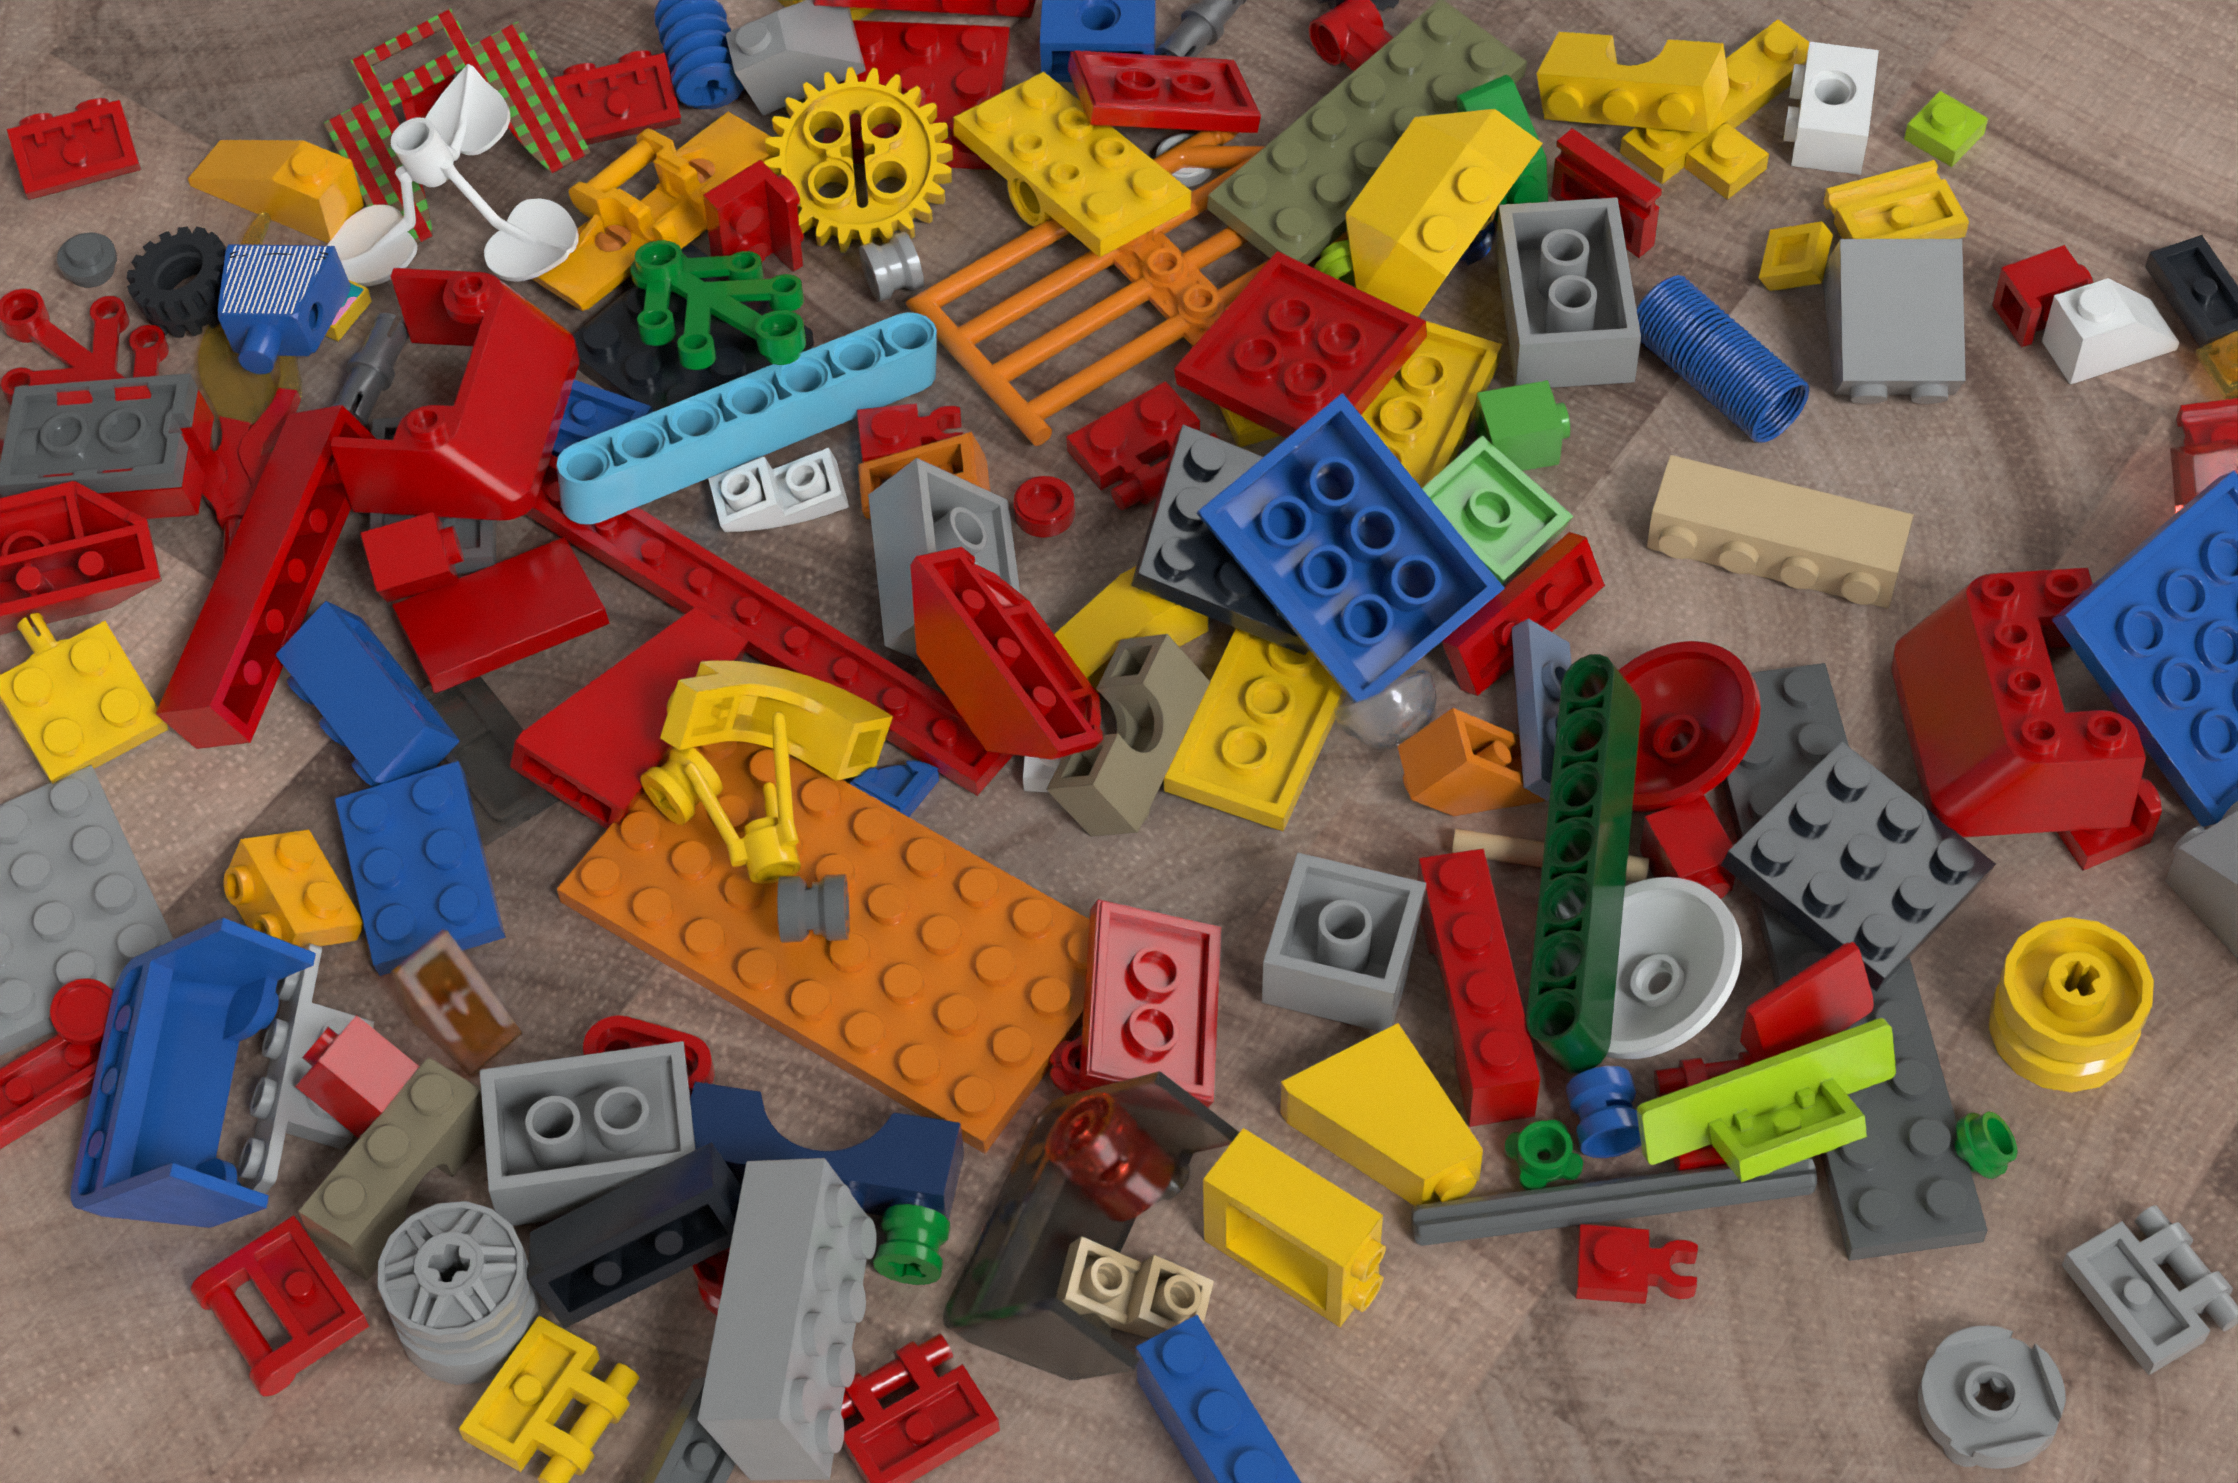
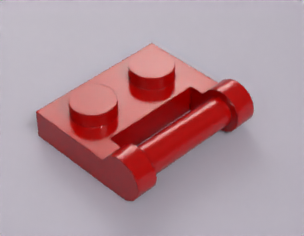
M294 1215L203 1272L196 1278L190 1288L192 1295L201 1308L213 1311L251 1367L249 1379L262 1396L268 1397L281 1392L291 1384L297 1373L369 1327L358 1305ZM249 1280L255 1285L292 1339L275 1351L235 1295L237 1288Z

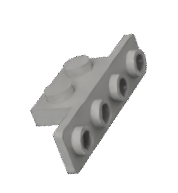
M308 943L304 949L316 953L314 966L277 981L275 992L278 994L279 999L282 1000L278 1019L274 1018L270 1023L262 1046V1056L270 1058L267 1076L259 1080L250 1105V1115L258 1118L254 1138L250 1137L245 1143L238 1163V1176L246 1178L244 1187L266 1194L276 1182L286 1133L342 1150L353 1138V1133L295 1087L312 1067L302 1057L328 1026L339 1035L355 1017L345 1012L312 1003L322 947ZM361 1018L373 1028L374 1021Z

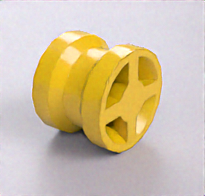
M674 747L669 752L668 762L661 768H649L640 778L646 794L654 805L671 821L680 825H684L693 817L695 806L701 801L685 772V766L688 763L692 762L697 765L715 796L723 790L722 782L716 771L702 754L693 747L681 750Z

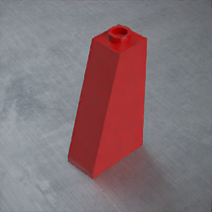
M694 607L522 731L515 740L510 768L604 828L608 829L613 822L620 825L645 791L640 780L642 774L651 767L661 768L668 760L670 750L674 748L669 743L660 739L668 715L667 704L670 696L676 689L678 680L696 677L700 662H742L748 640L742 637L737 628L728 620L716 615L709 616L697 607Z

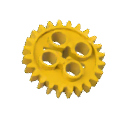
M848 67L845 83L838 84L835 78L829 72L824 73L825 89L821 91L805 82L803 84L806 99L804 103L787 97L785 100L786 110L791 118L773 117V129L781 137L766 138V151L775 157L764 161L777 176L785 175L795 186L800 197V205L797 207L799 226L802 232L805 233L815 226L817 245L821 247L832 235L838 236L841 253H846L852 239H860L861 246L872 243V239L880 237L884 244L889 243L893 232L898 229L901 232H906L910 239L914 238L913 219L917 218L930 224L933 221L932 210L927 202L944 204L945 190L938 184L952 182V168L943 164L953 160L952 145L941 143L948 138L947 124L933 123L937 118L936 104L930 103L918 108L921 102V89L918 86L910 89L903 95L901 93L900 76L896 74L886 86L879 84L877 68H872L866 82H858L853 67ZM854 113L859 114L861 117L868 205L864 208L857 205L849 120L850 116ZM882 123H891L900 129L896 135L887 139L878 138L871 133L874 127ZM824 128H834L842 133L839 139L828 144L820 143L813 138L815 133ZM887 177H896L905 183L901 190L891 194L883 193L876 188V185ZM830 182H839L847 188L844 194L833 199L821 196L818 191L820 187Z

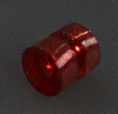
M1096 1092L1087 1095L1071 1105L1057 1119L1049 1131L1045 1142V1156L1074 1185L1081 1186L1082 1193L1109 1220L1114 1222H1124L1133 1219L1149 1209L1162 1196L1171 1181L1174 1171L1173 1158L1144 1129H1138L1137 1121L1106 1092Z

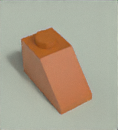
M1450 709L1397 746L1404 771L1403 783L1411 800L1451 816L1545 801L1542 797L1523 787L1520 735L1458 709Z

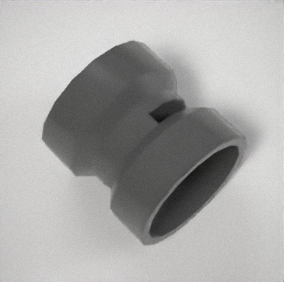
M846 874L825 875L820 882H813L812 888H808L807 883L800 876L779 877L777 897L778 925L782 943L802 942L808 936L809 930H813L815 935H822L828 941L849 939V892Z

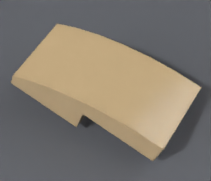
M1081 1236L1069 1245L1054 1307L1111 1328L1153 1338L1195 1315H1198L1204 1324L1214 1281L1156 1255L1143 1262H1139Z

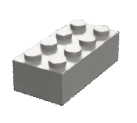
M825 1158L746 1162L698 1421L751 1481L830 1480L834 1453H838L843 1445L844 1422L841 1409L845 1387H849L852 1384L855 1375V1357L852 1344L856 1323L861 1322L865 1314L866 1295L863 1279L866 1261L871 1259L875 1253L876 1229L873 1220L865 1214L852 1196L848 1186L843 1184Z

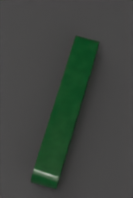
M1590 654L1579 658L1565 672L1561 683L1526 1016L1527 1029L1532 1037L1563 1070L1576 1074L1598 1066L1608 1054L1611 1044L1641 718V700L1610 659L1601 654Z

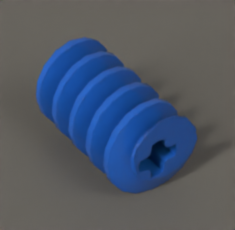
M659 0L654 9V21L658 28L659 40L663 46V53L666 56L677 99L685 105L697 109H716L728 105L737 99L744 90V86L734 72L726 33L731 32V28L727 23V13L722 4L716 0Z

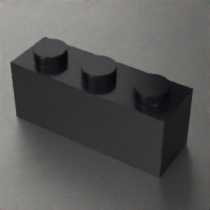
M711 1142L530 1232L528 1279L565 1329L731 1246L742 1186Z

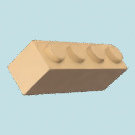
M1670 455L1652 510L1647 548L1663 552L1677 559L1688 558L1724 567L1726 570L1736 574H1752L1784 582L1796 589H1812L1844 597L1856 604H1872L1889 609L1914 514Z

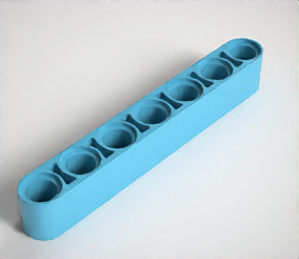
M908 312L898 314L802 352L799 359L791 364H772L572 444L561 452L557 460L562 511L570 520L579 524L599 523L857 418V410L883 407L923 391L931 386L936 379L937 329L934 323L924 315Z

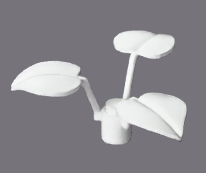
M467 64L435 102L426 118L407 120L399 125L392 134L391 147L403 164V166L396 169L395 174L401 182L404 216L393 206L372 205L363 208L347 219L334 238L329 241L327 246H335L348 280L364 287L382 284L391 280L390 276L393 268H406L415 257L418 246L411 234L408 233L416 224L412 181L427 187H437L450 179L489 223L499 230L488 240L484 249V257L488 268L494 275L503 280L520 282L538 277L564 262L568 255L576 249L579 239L578 229L569 213L562 206L546 199H527L520 202L513 209L508 220L505 221L492 210L453 165V162L459 158L460 153L478 155L490 149L504 135L510 122V110L504 98L485 81L472 65Z

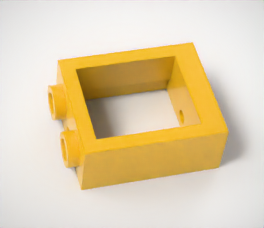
M1243 1128L1203 1179L1204 1241L1330 1322L1341 1327L1354 1308L1364 1312L1373 1302L1382 1286L1384 1277L1379 1274V1265L1386 1251V1246L1381 1244L1383 1215Z

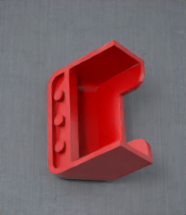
M2088 567L1982 575L1974 579L1905 633L1895 644L1891 670L1926 808L1936 815L1942 823L1962 837L2130 827L2146 760L2138 730L2129 719L2111 711L2098 710L2065 713L2047 648L2071 647L2052 619L2093 585Z

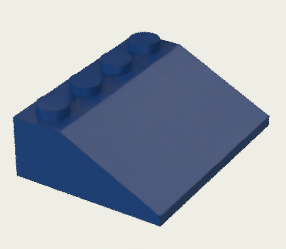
M1343 393L1196 513L1359 710L1505 589Z

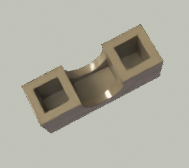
M1168 634L1120 640L1096 688L1113 708L1117 721V734L1103 735L1102 742L1094 749L1062 757L1046 789L1091 837L1138 833L1141 825L1149 815L1150 806L1210 684L1206 676Z
M428 1057L383 1113L376 1118L298 1211L309 1237L318 1250L367 1281L378 1268V1260L389 1236L406 1220V1208L409 1199L422 1178L434 1167L453 1177L485 1139L481 1089Z

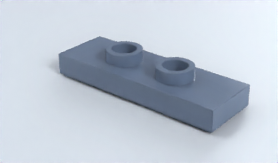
M1528 618L1512 627L1523 787L1549 801L1561 683L1565 672L1572 665L1570 643Z

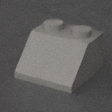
M1297 852L1263 961L1262 1003L1380 1032L1393 1026L1408 975L1426 891V883Z

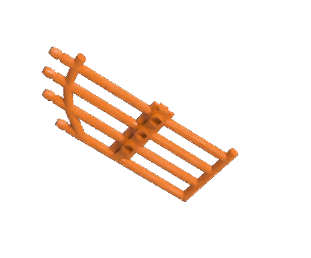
M1201 131L1157 156L1153 160L1171 175L1182 168L1230 170L1192 191L1191 209L1102 257L1097 256L1093 251L1085 253L960 327L941 309L943 306L1070 234V232L1051 218L906 301V305L913 313L924 315L934 323L937 329V340L1035 446H1040L1052 435L1051 427L1044 421L1048 417L1183 337L1194 346L1269 261L1267 260L1222 288L1217 289L1200 270L1248 241L1228 226L1182 253L1164 235L1207 210L1208 195L1265 146H1222L1234 139L1239 132ZM1347 231L1344 232L1332 244L1339 241L1348 240ZM1113 264L1132 282L994 364L975 346V344ZM1148 300L1167 319L1029 402L1009 383Z

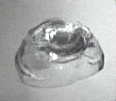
M1417 670L1399 676L1380 693L1355 703L1350 699L1337 707L1334 712L1338 724L1348 736H1353L1360 743L1373 749L1398 748V745L1429 725L1432 721L1437 699L1436 684L1430 671Z

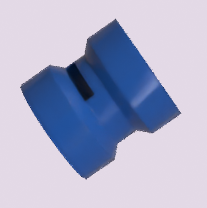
M1620 1066L1597 1067L1578 1074L1567 1083L1566 1094L1570 1109L1579 1115L1580 1118L1576 1134L1580 1150L1584 1155L1592 1158L1617 1157L1641 1146L1637 1110L1633 1109L1632 1105L1636 1097V1089L1632 1074L1628 1069Z

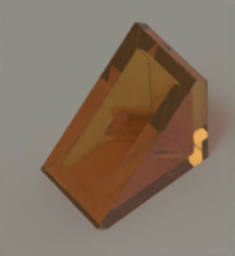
M441 930L391 971L408 1018L468 1075L473 1076L523 1034L447 930Z

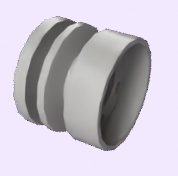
M461 1201L438 1203L407 1218L389 1236L378 1260V1289L409 1360L430 1378L454 1385L484 1383L495 1378L538 1316H541V1298L528 1279L529 1263L523 1246L513 1226L491 1208Z

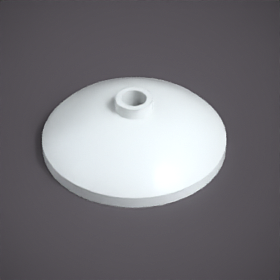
M1672 877L1652 878L1625 886L1612 1035L1606 1057L1640 1059L1669 1051L1685 1043L1705 1028L1726 1003L1740 971L1742 942L1739 927L1734 916L1722 900L1710 889L1691 880Z

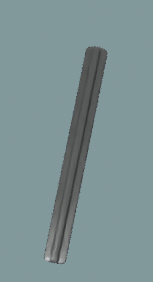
M1810 1157L1741 1183L1730 1167L1724 1164L1421 1204L1412 1208L1411 1225L1417 1244L1421 1246L1580 1224L1811 1195L1816 1189L1817 1172L1813 1159Z

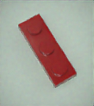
M1572 532L1567 533L1506 585L1504 590L1441 641L1462 691L1479 696L1514 665L1512 627L1529 618L1553 632L1605 587L1587 537Z

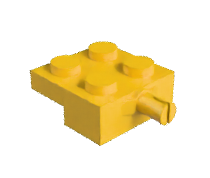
M40 613L30 615L33 626L40 636L36 635L26 617L18 623V630L23 634L34 654L26 662L0 674V702L50 783L54 784L90 765L95 769L169 730L167 723L155 714L158 709L156 703L106 621L70 639L59 641L55 640Z

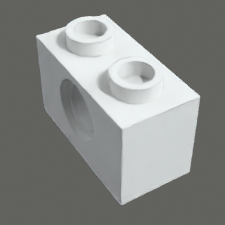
M1809 42L1806 64H1794L1789 98L1800 100L1799 107L1788 106L1783 141L1794 142L1791 166L1861 175L1869 134L1879 50Z

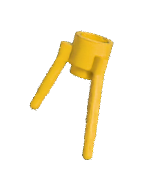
M776 712L772 716L776 787L771 782L764 784L763 793L766 817L747 824L744 827V838L740 839L697 765L691 762L685 766V772L692 782L697 795L727 845L732 866L746 865L750 880L759 884L778 882L779 877L793 876L801 868L796 844L799 840L793 819L785 716L781 712Z

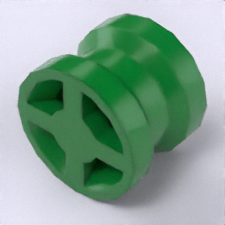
M903 1204L887 1208L883 1213L881 1223L882 1231L886 1238L885 1242L876 1249L873 1261L874 1268L888 1279L904 1284L928 1285L937 1282L941 1277L943 1269V1259L939 1255V1249L949 1239L950 1221L943 1214L923 1206Z

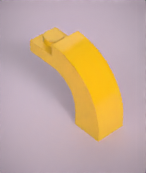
M741 661L700 662L696 677L678 680L676 689L670 696L667 704L668 715L660 739L678 750L725 741L748 742L773 748L772 716L776 712H781L785 716L789 754L837 781L856 777L865 770L876 767L893 716L844 689L797 672Z

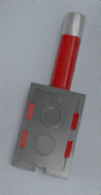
M190 373L15 387L5 438L0 439V494L2 497L76 481L146 519L198 515L205 475L196 459L199 456H208L214 415Z

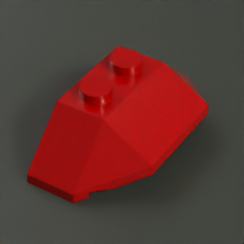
M71 481L0 498V635L19 631L17 625L25 617L31 627H34L30 615L34 613H40L45 623L49 624L111 609L162 581L147 519L125 509L76 481Z
M963 547L916 556L910 564L916 654L985 750L1053 760L1096 748L1103 740V731L1100 729L1101 710L1099 694L1031 602L997 574L974 564L975 557Z

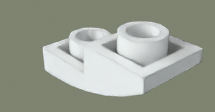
M829 447L775 469H772L766 458L762 457L708 478L719 523L724 532H743L782 527L849 508L838 464Z

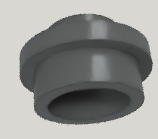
M93 232L78 234L68 239L60 247L57 254V263L61 273L75 285L84 288L97 287L107 282L112 277L117 262V252L113 242L105 235Z

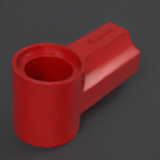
M1346 0L1310 22L1308 28L1312 45L1325 62L1333 66L1344 62L1352 71L1359 68L1393 39L1384 30L1381 15L1370 0Z

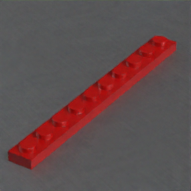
M551 454L537 502L525 514L560 537H565L568 542L682 613L686 614L694 607H697L709 616L716 615L728 620L737 628L740 635L748 640L745 652L764 664L827 682L868 701L892 715L893 718L886 740L918 760L937 767L939 773L976 796L982 792L1013 757V754L986 751L948 697L639 507L594 524H579L570 520L564 515L561 508L557 474L558 458Z

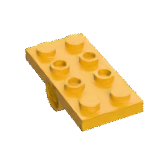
M1045 72L953 117L954 136L1008 180V193L1011 202L1019 216L1027 224L1036 227L1053 218L1099 257L1112 252L1191 209L1190 189L1112 126L1090 125L1081 101Z

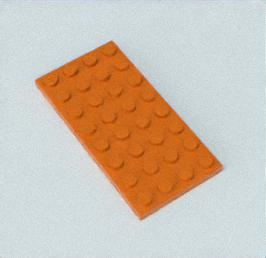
M725 741L693 747L702 754L718 774L723 790L716 798L739 838H744V827L747 824L766 817L763 793L764 784L771 782L776 787L773 748L739 741ZM790 754L789 766L793 819L799 840L796 844V849L801 864L800 870L793 876H800L807 883L808 888H812V883L820 882L825 875L846 874L850 916L848 940L828 941L822 935H815L813 930H809L808 936L802 942L782 943L778 925V882L754 883L749 878L746 865L732 866L727 845L701 801L695 806L693 817L684 825H680L665 816L644 791L622 823L618 825L613 822L557 888L560 902L921 1117L961 1123L963 1141L984 1154L987 1153L1052 1067L1050 1056L1057 1045L1062 1041H1071L1083 1025L1089 935L1088 918L846 781H835Z

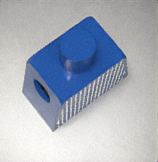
M228 244L218 302V318L233 351L239 354V363L247 371L254 374H268L273 370L277 356H309L317 351L351 288L335 246Z

